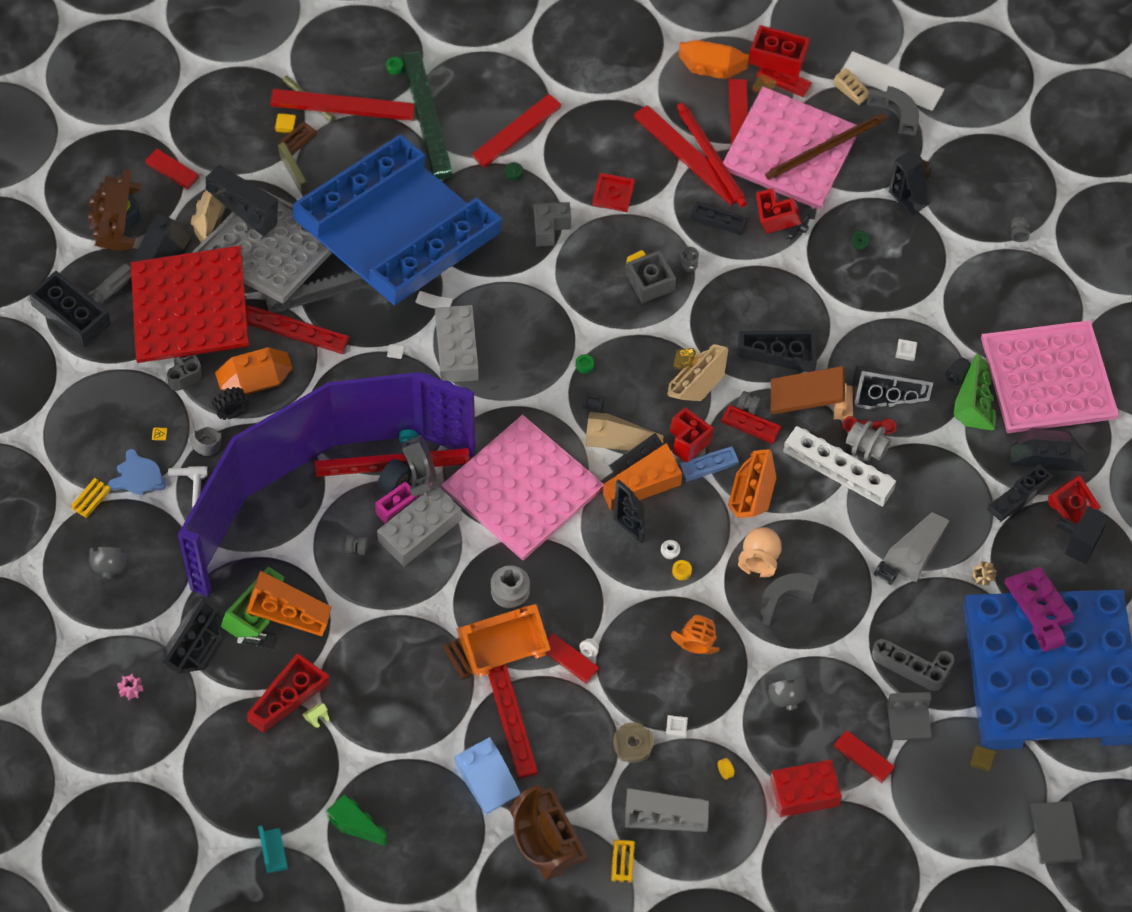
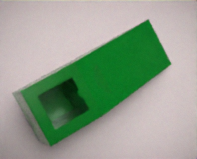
M344 794L326 810L327 819L340 832L384 846L387 844V833L381 826H376L372 822L371 816L367 812L363 813L353 798L349 799Z

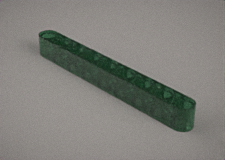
M420 50L402 53L404 68L413 102L415 103L432 173L439 180L452 178V167Z

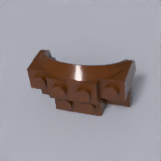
M124 169L122 176H118V178L105 176L104 181L100 182L94 196L91 195L89 206L92 208L88 212L87 221L90 222L89 229L93 230L94 246L115 251H126L135 244V239L123 236L128 196L141 190L140 183L130 181V170Z
M539 784L527 789L516 798L509 809L514 819L513 830L516 843L533 867L536 866L540 869L545 881L563 875L570 866L586 862L588 856L552 787L542 790Z

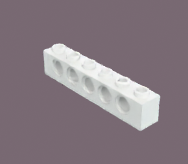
M796 426L785 441L784 453L882 507L895 489L896 480L890 475L881 473L874 466L861 462L857 457L843 452L839 447L830 445L823 438L810 434L806 429Z

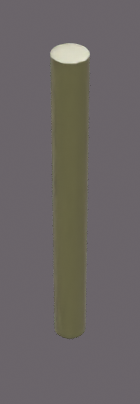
M285 76L283 78V82L294 91L306 92L290 77ZM318 111L328 121L333 122L335 120V116L330 112Z

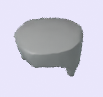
M204 427L198 431L194 430L191 437V446L203 456L215 455L221 447V432L218 433L211 427Z

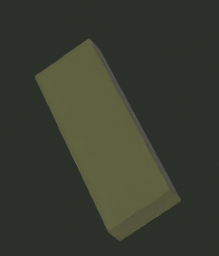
M284 142L278 144L279 155L301 195L307 193V181Z

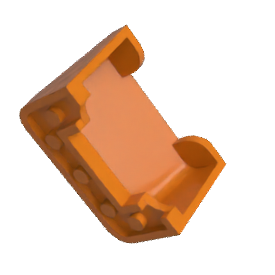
M537 604L456 628L473 674H478V677L489 674V669L534 655L535 659L546 656V651L550 650Z

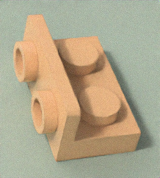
M846 383L845 402L834 404V419L844 420L847 416H853V387L847 386Z

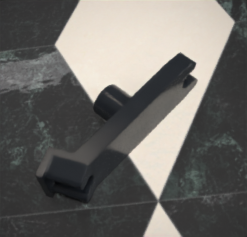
M817 207L815 209L806 208V211L801 216L802 224L793 226L787 234L786 240L791 242L799 231L803 233L808 231L809 226L805 223L808 219L815 220Z

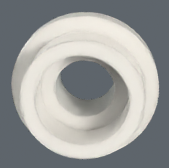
M667 540L661 545V553L667 559H674L680 553V546L676 541Z
M586 639L579 645L582 654L587 657H595L599 652V645L593 639Z

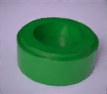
M399 57L389 58L386 62V69L390 74H400L404 70V62Z
M587 354L578 356L575 362L577 371L583 374L590 373L594 369V359Z

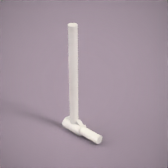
M208 467L169 468V476H188L193 480V508L201 494V480L208 477Z

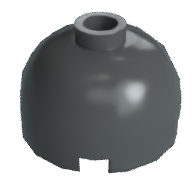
M98 547V551L94 552L93 548L89 549V564L96 573L102 574L101 578L113 579L114 575L120 574L127 567L129 560L128 550H125V553H121L120 548Z
M805 677L793 678L794 681H787L786 679L768 685L766 688L770 701L779 708H786L787 711L798 709V704L802 703L807 696L808 690Z

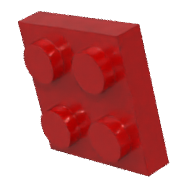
M600 173L592 206L628 212L635 179Z

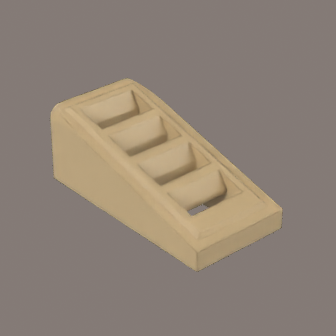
M845 68L835 76L833 85L855 103L860 105L868 99L869 90L849 69Z

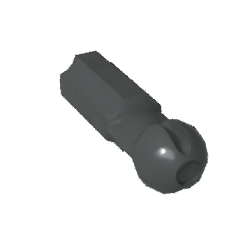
M123 264L106 278L100 286L88 292L87 295L102 306L107 298L118 292L132 280L131 268Z

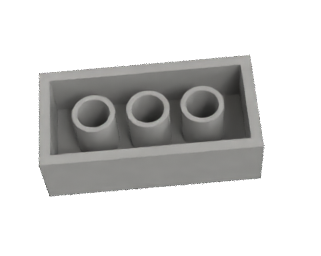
M472 305L435 308L441 380L450 382L479 380Z
M437 486L436 490L418 497L378 529V542L405 567L462 520L461 508Z

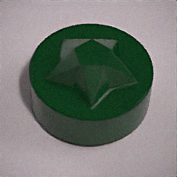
M511 162L506 165L505 176L509 180H518L522 177L523 167L521 164Z
M864 231L855 232L851 238L852 246L857 250L867 248L870 243L869 235Z

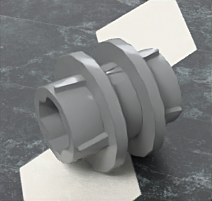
M870 420L865 425L857 421L847 436L846 444L853 447L852 454L855 456L860 451L864 452V461L868 462L872 457L880 461L890 446L891 438L884 435L885 428L882 426L877 431L873 430L874 423Z
M507 565L499 568L491 578V596L499 606L517 608L527 601L530 595V579L522 568Z

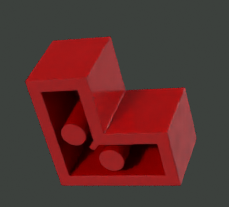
M773 188L756 193L760 222L767 234L802 224L800 211L794 198L780 201Z
M684 407L672 419L670 433L676 436L672 453L688 463L711 443L714 428Z

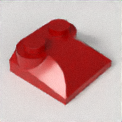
M1080 475L1069 480L1048 496L1050 507L1057 510L1064 518L1076 524L1079 523L1088 506L1095 510L1101 508Z

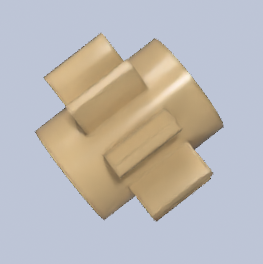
M979 561V566L973 567L972 576L976 579V584L990 586V581L996 580L997 571L993 568V563Z

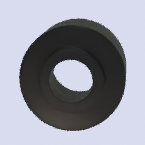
M962 357L956 359L945 373L947 381L953 385H960L965 379L971 363Z

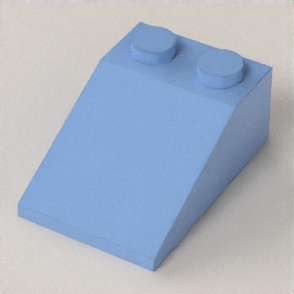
M490 737L454 756L456 769L485 815L516 799L521 794L500 752Z

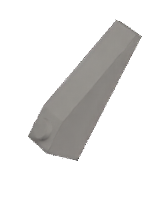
M931 512L889 549L883 561L894 570L898 569L900 575L917 582L949 520Z

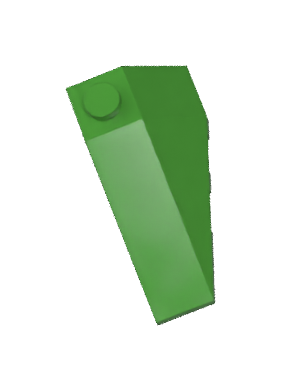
M979 354L974 356L956 398L954 416L964 426L992 431L995 429L996 412L991 407V402L994 401V397L989 390V385L992 384L988 363Z
M269 566L264 571V573L283 582L284 576ZM256 580L227 610L221 624L223 629L237 638L258 637L270 622L268 619L246 613Z

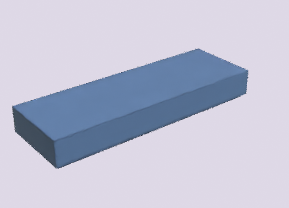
M731 446L693 458L688 463L685 461L679 463V468L685 482L737 466L739 465V460Z

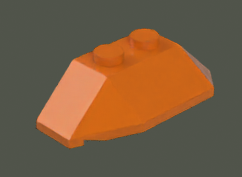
M700 40L680 42L678 56L692 73L728 79L748 68L749 55L743 54L732 46Z
M267 347L231 357L215 372L220 390L225 391L226 388L240 387L245 395L280 386L293 370V366L288 352Z
M770 449L753 451L750 455L751 457L744 462L736 473L728 506L737 518L755 517L769 509L777 478Z

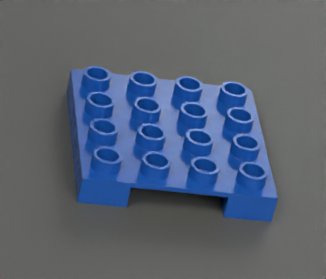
M401 134L293 204V219L394 306L500 234L502 218L477 197L469 203L465 202L424 167L426 155Z
M1124 590L1058 592L1074 615V622L1059 626L1065 637V645L1047 652L1041 649L1036 636L1032 632V624L1011 593L966 595L963 609L982 750L1022 749L1025 740L1101 738L1102 746L1132 745V640ZM1042 601L1037 602L1038 604H1041L1043 606L1047 605L1045 602ZM1047 616L1049 620L1056 619L1054 616Z

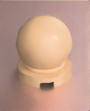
M757 527L747 534L743 542L744 551L739 555L738 566L748 574H751L752 571L760 573V577H770L774 575L777 568L776 560L781 553V540L772 529Z

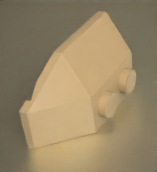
M207 190L203 193L201 200L197 201V212L191 219L194 233L201 243L220 225L226 206Z
M714 344L709 350L693 358L669 383L668 396L680 400L702 401L724 377L728 348Z

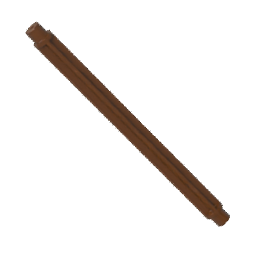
M883 113L874 115L861 124L803 152L787 162L771 168L770 171L765 173L768 180L777 178L792 168L880 125L881 122L886 120V116Z

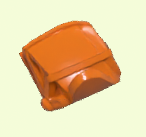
M694 615L685 624L680 634L676 631L671 633L672 639L688 652L714 654L720 651L719 647H713V643L717 638L715 624L713 620L707 617Z

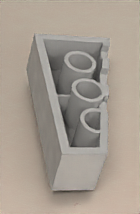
M627 788L625 827L707 832L709 801L700 798L693 799Z

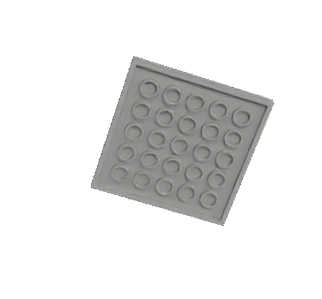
M267 192L278 199L277 225L264 237L232 212L192 253L241 245L245 284L284 304L332 252L293 219V204Z

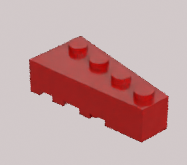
M297 653L250 709L247 715V722L264 733L329 684L330 676Z

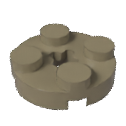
M636 722L622 725L613 737V748L618 758L623 762L638 763L650 757L654 745L651 731ZM631 739L639 742L636 746H631L628 743L631 742Z

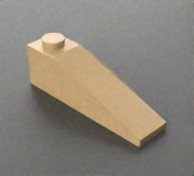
M590 412L586 433V446L629 451L656 432L611 414ZM656 433L663 444L664 436Z

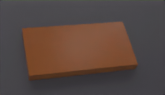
M843 366L771 379L770 411L772 414L845 402V369Z

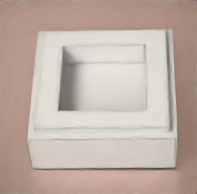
M899 339L895 358L914 361L917 342Z
M668 715L666 737L686 739L688 717Z

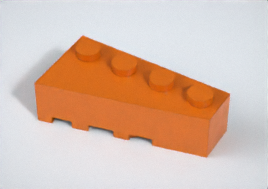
M667 443L604 483L603 496L610 511H612L615 505V488L618 479L629 487L639 500L680 486L682 472Z
M260 571L246 613L323 636L331 606Z

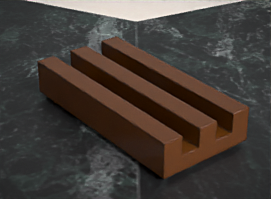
M302 122L284 137L279 144L284 142L291 155H294L317 135V131L307 123Z
M457 638V641H451L449 645H443V650L461 680L473 675V672L457 648L459 645L466 657L461 641ZM450 649H453V650H454V652H455V654L457 655L458 659L460 660V662L462 663L463 667L465 668L466 673H463V671H462V669L460 668L459 664L457 663V661L455 660L454 656L452 655Z

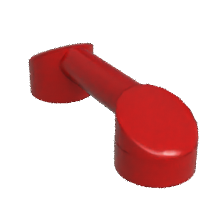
M847 416L843 420V428L850 432L857 421L864 425L868 421L856 420L853 416ZM885 418L882 421H872L874 423L873 428L879 429L882 426L885 428V434H892L896 430V423L890 418Z

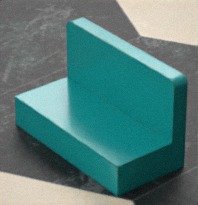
M258 826L267 873L288 869L280 828L263 831V827Z

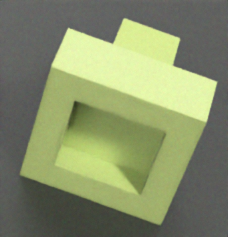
M318 703L303 713L306 721H309L317 728L320 727L317 721L318 716L322 717L325 722L329 721L328 709L324 703Z

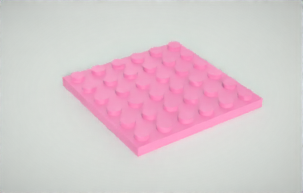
M762 87L723 163L728 171L734 175L765 188H773L777 193L821 210L857 136L792 168L777 178L768 180L765 173L770 171L771 168L787 162L856 126V124Z
M1091 320L982 334L981 341L1007 434L1029 431L1031 428L1045 429L1118 419V410Z
M522 414L441 485V489L524 561L603 490L604 484Z

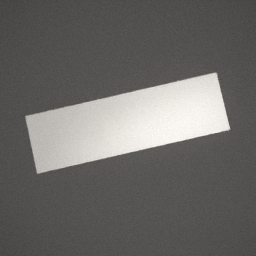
M853 51L842 70L845 68L849 69L860 82L882 91H887L888 86L900 89L908 94L916 105L933 111L944 91L941 87Z

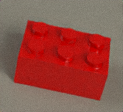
M759 25L750 48L748 64L799 77L808 54L810 38Z
M832 760L773 770L771 773L770 783L780 818L840 806L842 795Z

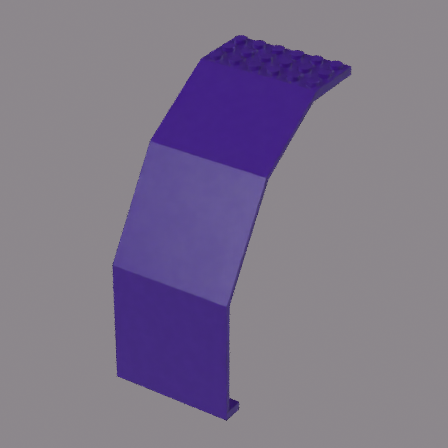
M421 372L328 382L232 437L178 533L190 590L209 597L212 590L207 567L248 496L336 445L399 438L401 431L409 429L416 431L418 435H422L423 439L451 450L468 448L469 456L473 458L476 452L474 392L466 387H459L450 381H443L431 374Z

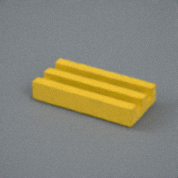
M94 478L72 503L71 509L88 518L111 491L108 485L105 486L103 482H98V479ZM102 489L101 493L95 498V500L89 505V507L85 511H83V509L94 499L95 495Z
M614 840L611 881L620 880V882L628 881L632 883L635 841ZM618 845H622L620 875H616ZM626 846H630L628 875H624Z

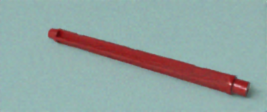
M679 103L677 109L683 121L689 127L690 132L708 157L724 185L728 188L734 201L741 208H744L747 205L744 194L688 107L684 103Z

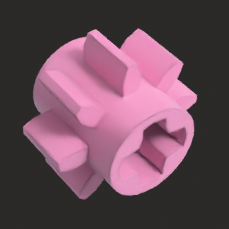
M133 674L127 677L122 676V683H117L118 689H120V696L123 697L125 695L128 701L131 698H139V691H143V686L140 685V677L135 679Z

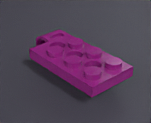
M1038 567L1006 578L1005 584L1032 624V632L1036 636L1041 649L1047 652L1064 646L1065 637L1059 626L1074 622V615L1043 569ZM1034 587L1037 591L1028 590L1027 588ZM1042 601L1045 602L1047 605L1043 606L1041 604H1038L1037 602ZM1047 616H1054L1056 619L1049 620Z

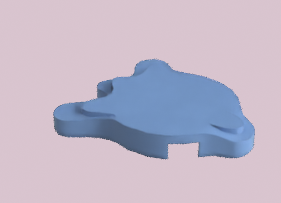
M134 449L126 451V461L117 466L118 473L122 475L110 480L108 483L112 491L125 489L138 495H144L143 492L150 490H163L166 487V481L161 476L158 465L150 459L138 456Z

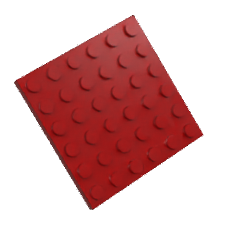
M241 245L131 262L136 361L138 363L249 346Z

